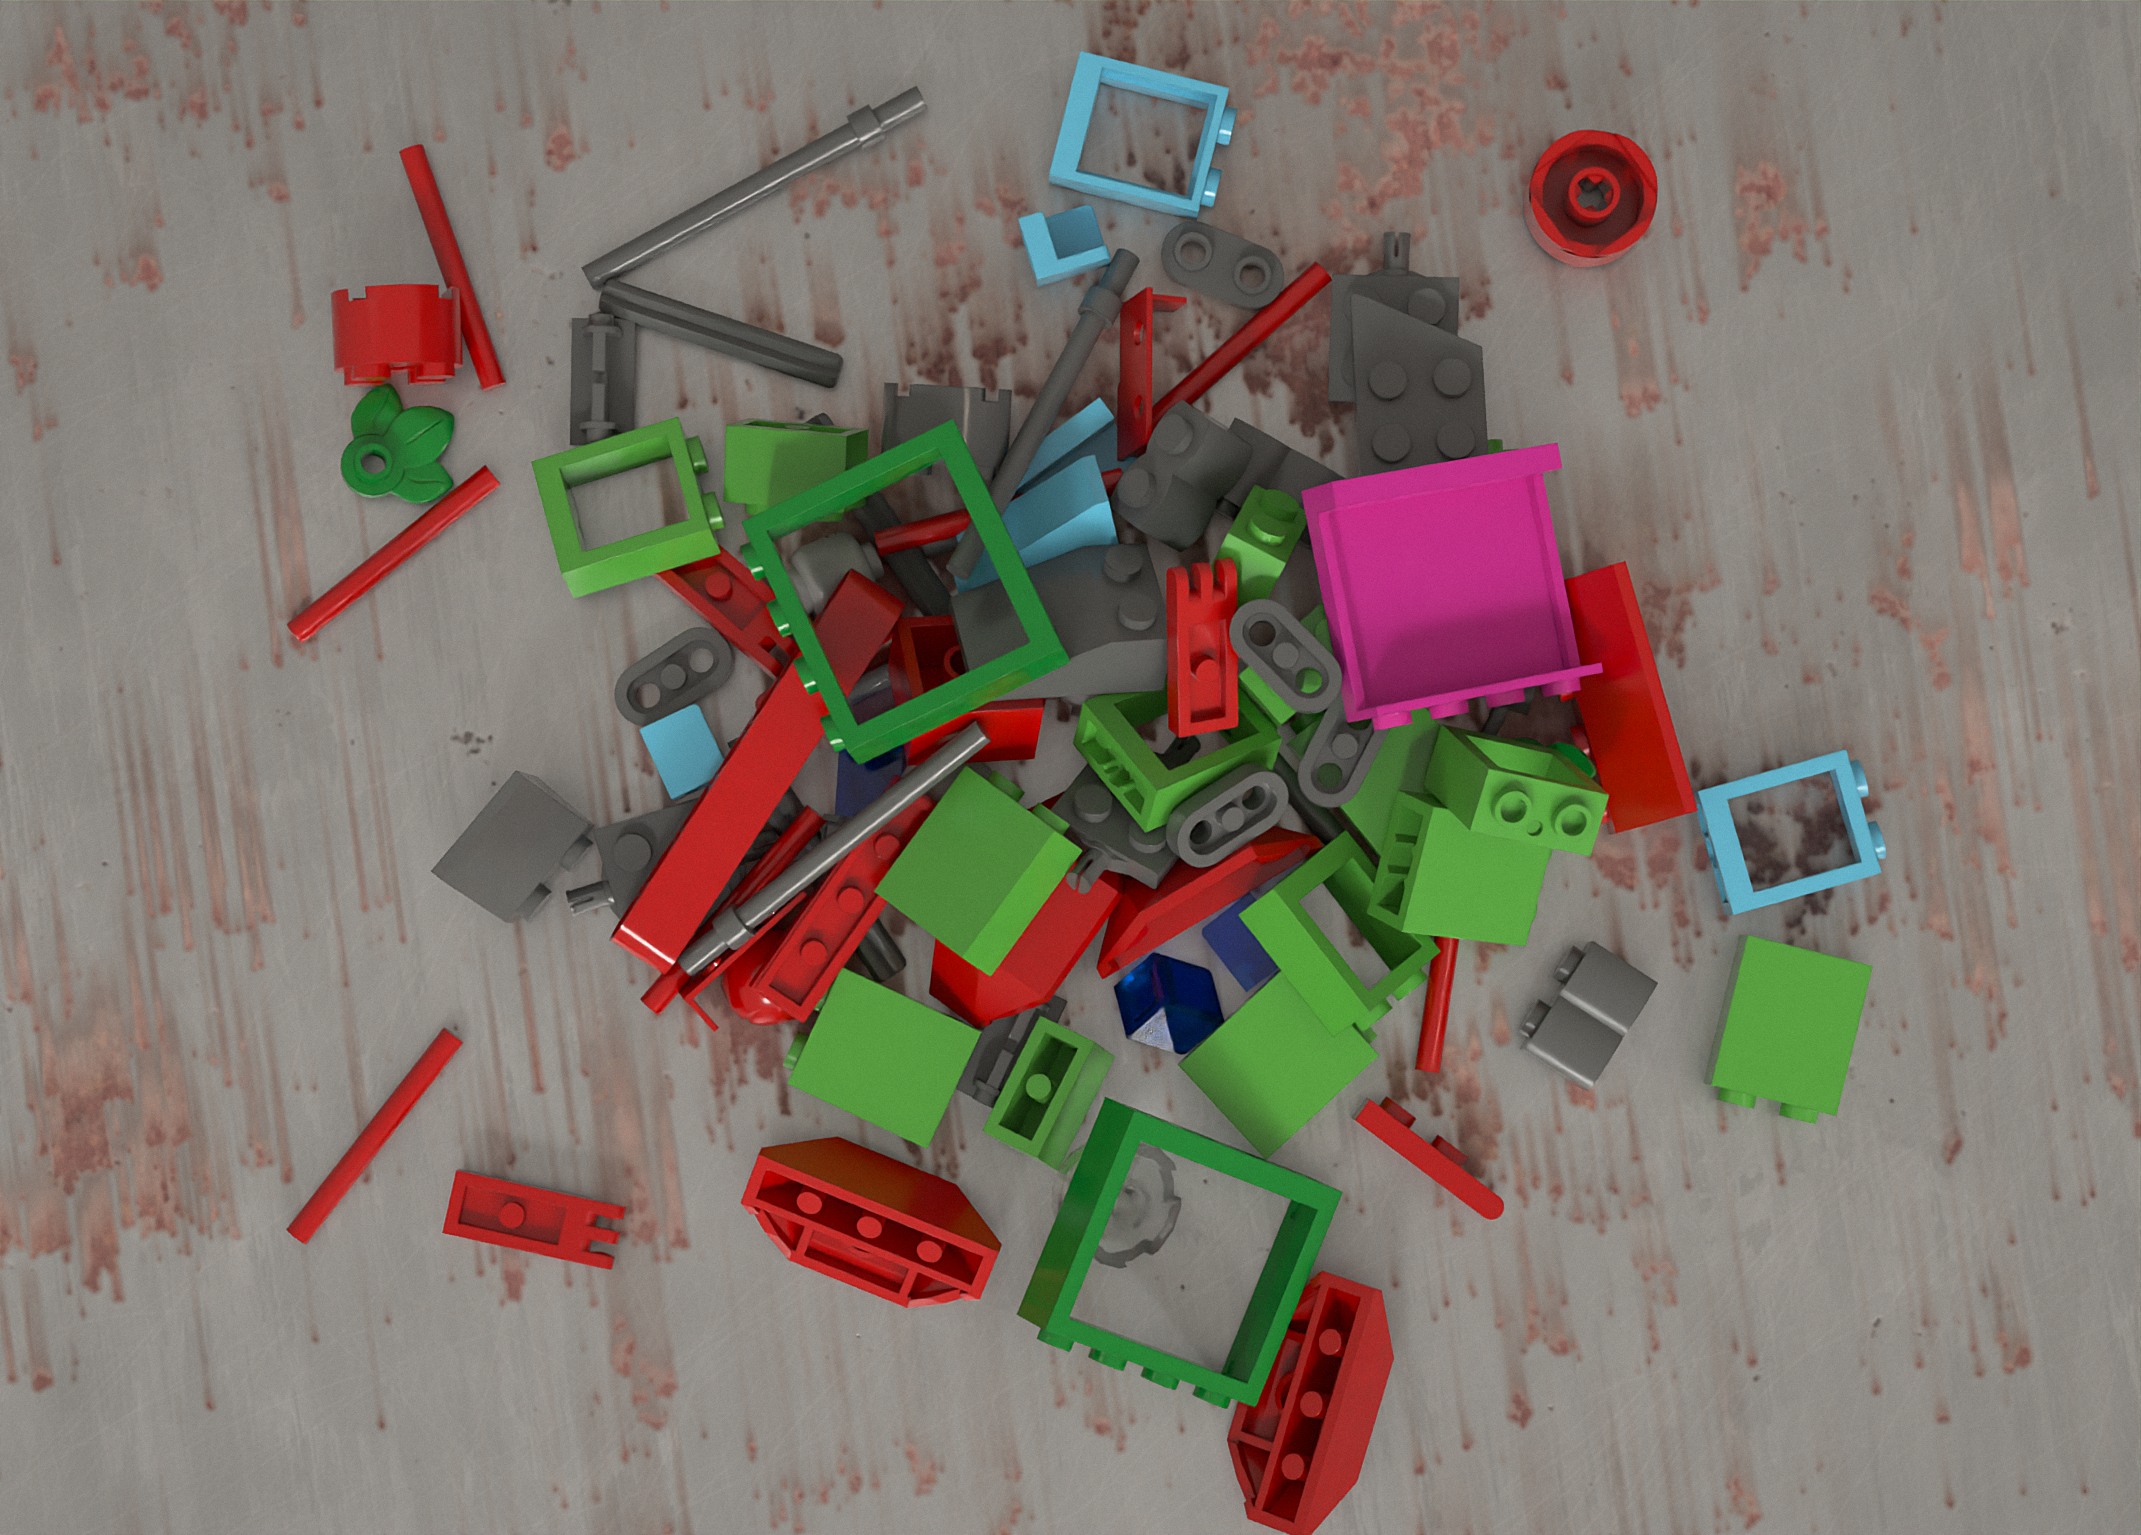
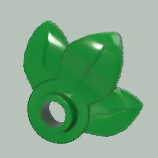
M389 383L377 386L369 391L359 401L351 415L350 423L353 441L345 448L340 462V471L345 484L353 492L363 497L379 498L391 493L411 504L431 502L445 494L452 488L453 481L444 467L436 460L444 452L451 440L454 429L453 414L433 406H414L404 410L397 391ZM375 455L383 460L385 468L379 473H369L362 467L361 460L366 456Z

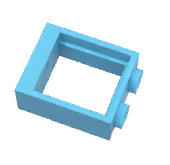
M1080 51L1049 172V184L1197 221L1200 205L1209 207L1214 205L1222 170L1210 167L1216 143L1229 145L1237 114V108L1226 106L1229 88ZM1101 83L1208 110L1186 196L1079 169Z
M1846 749L1693 792L1698 809L1696 816L1725 915H1736L1882 873L1878 860L1886 858L1883 836L1876 821L1867 823L1860 799L1869 795L1866 777L1858 759L1849 761ZM1829 771L1856 863L1753 892L1727 800Z

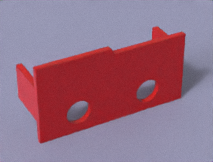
M1146 287L1123 303L1120 311V383L1117 387V461L1123 462L1130 457L1139 458L1145 454L1152 435L1153 311L1175 312L1187 304V297L1153 294V288ZM1143 324V337L1140 341V332ZM1141 400H1142V401H1143V409H1142V414H1141V417H1140V404H1141Z
M803 890L755 927L757 933L737 950L729 947L697 972L679 992L684 1001L693 1008L714 1032L719 1027L693 998L801 900L806 903L809 897Z

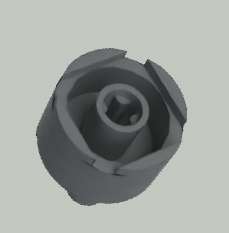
M884 382L880 454L954 419L983 479L993 480L996 467H1000L1009 451L1012 390L999 389L997 402L985 401L986 388L910 384L909 396H898V383ZM941 459L934 464H945L944 459ZM932 465L912 475H932Z

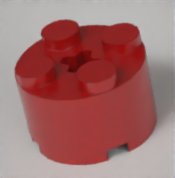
M1594 129L1571 132L1550 145L1540 157L1529 176L1523 194L1524 215L1527 226L1541 248L1567 265L1590 267L1610 263L1626 254L1650 226L1657 205V175L1646 153L1631 139L1617 133L1613 134ZM1581 185L1587 192H1592L1598 188L1603 193L1604 197L1598 204L1600 211H1597L1592 205L1583 208L1578 203L1577 199L1582 193Z
M431 284L365 286L366 298H352L353 301H349L348 289L337 290L331 293L334 371L344 374V386L383 385V380L391 379V375L407 374L408 385L445 384L446 378L455 377V369L463 367L459 288L451 286L441 295V298H439V285Z

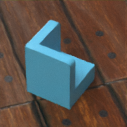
M1090 205L1081 206L1049 217H1044L1043 211L1018 218L1020 233L1037 288L1109 266V251L1107 245H1104L1094 210Z
M695 704L639 729L671 799L675 801L705 788L726 757L724 752L719 749L701 708Z

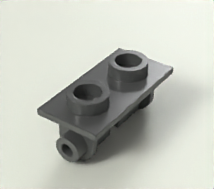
M589 314L588 318H572L570 445H587L634 430L635 322L617 319L611 314Z
M1053 995L1047 1003L1013 1016L993 1020L992 1024L985 1026L955 1089L971 1096L972 1099L988 1107L994 1108L1039 1017L1042 1016L1058 1023L1068 1001Z

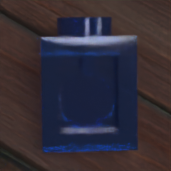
M903 744L860 765L852 758L846 748L839 751L835 815L855 816L882 794L895 774L902 775Z

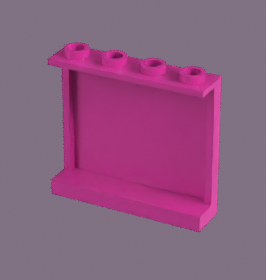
M1558 443L1339 480L1301 491L1333 654L1342 673L1341 694L1347 723L1372 718L1374 731L1412 724L1411 710L1429 707L1431 720L1470 712L1467 699L1485 696L1488 709L1526 701L1523 688L1540 685L1543 697L1581 690L1579 677L1603 672L1602 663L1582 667L1580 664L1543 479V473L1562 468Z

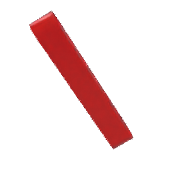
M852 567L840 580L812 623L846 697L849 696L892 630L906 602ZM799 646L793 652L713 778L663 852L610 937L609 941L663 975L675 963L825 732L820 722V717L828 714L829 710L820 691L812 695L808 694L793 663L794 659L803 656Z

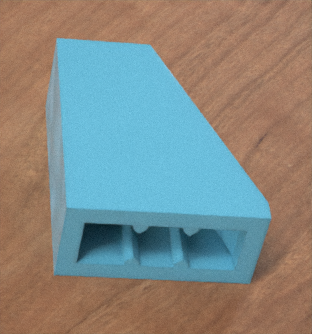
M1095 454L1082 457L1011 501L1002 516L1026 568L1083 546L1119 544ZM965 531L956 535L958 543ZM986 548L969 579H962L954 575L958 594L1000 578Z

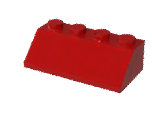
M1626 561L1564 580L1581 667L1602 663L1603 668L1602 673L1579 677L1581 690L1557 695L1561 703L1570 700L1577 725L1568 727L1571 744L1580 748L1589 757L1596 768V773L1593 776L1594 782L1609 794L1601 824L1606 823L1609 835L1698 811Z

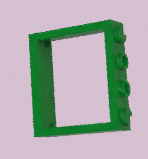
M954 419L741 522L750 542L740 546L745 561L756 581L767 577L776 596V599L766 603L770 615L783 638L794 635L803 656L793 660L796 671L808 694L812 695L820 691L829 710L828 714L820 717L823 729L835 752L837 753L846 748L858 765L1071 663ZM944 459L1030 642L859 725L774 541Z
M1105 1097L1016 1315L1041 1328L1036 1339L1053 1347L1071 1352L1074 1342L1091 1347L1088 1354L1089 1358L1116 1370L1124 1371L1129 1361L1143 1366L1140 1374L1141 1377L1163 1387L1176 1390L1180 1380L1195 1385L1192 1395L1218 1407L1228 1409L1231 1399L1256 1407L1343 1192L1299 1172ZM1141 1141L1291 1199L1222 1372L1070 1316Z

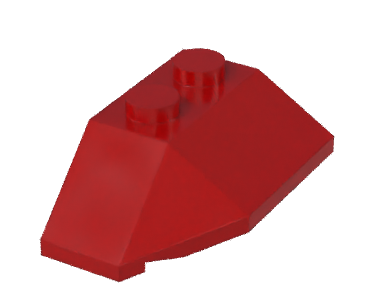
M1065 791L1041 802V804L1051 810ZM1033 806V807H1031V808H1029V809H1027V810L1031 812V811L1034 809L1035 806ZM1082 854L1078 856V858L1070 867L1068 872L1071 871L1073 867L1077 864V862L1081 859V857L1083 856ZM1108 869L1104 870L1091 886L1090 891L1083 894L1078 892L1079 884L1075 890L1068 885L1066 873L991 977L935 938L929 994L977 1029L992 1024L993 1020L1013 1016L1049 1002L1124 896V874Z
M1272 826L1211 866L1195 867L1179 858L1156 889L1149 887L1130 875H1126L1124 877V896L1108 918L1096 966L1098 973L1102 979H1105L1324 847L1317 836Z
M838 1136L762 1147L740 1202L750 1215L754 1214L764 1232L789 1261L905 1308L945 1304L962 1298L964 1301L980 1300L1002 1246L1001 1242L957 1184Z
M1326 1271L1319 1272L1310 1280L1311 1283L1304 1287L1256 1407L1238 1401L1227 1437L1236 1477L1246 1499L1243 1504L1247 1519L1289 1535H1312L1357 1483L1394 1360L1382 1290Z

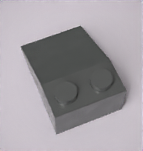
M1147 543L1083 546L1026 568L1071 663L992 701L1163 690L1167 673V614ZM1000 578L950 597L949 610L966 673L1030 642Z
M516 770L431 872L440 880L504 922L513 923L519 915L529 921L552 894V891L545 884L560 866L570 872L590 850L594 843L586 836L595 825L537 776Z

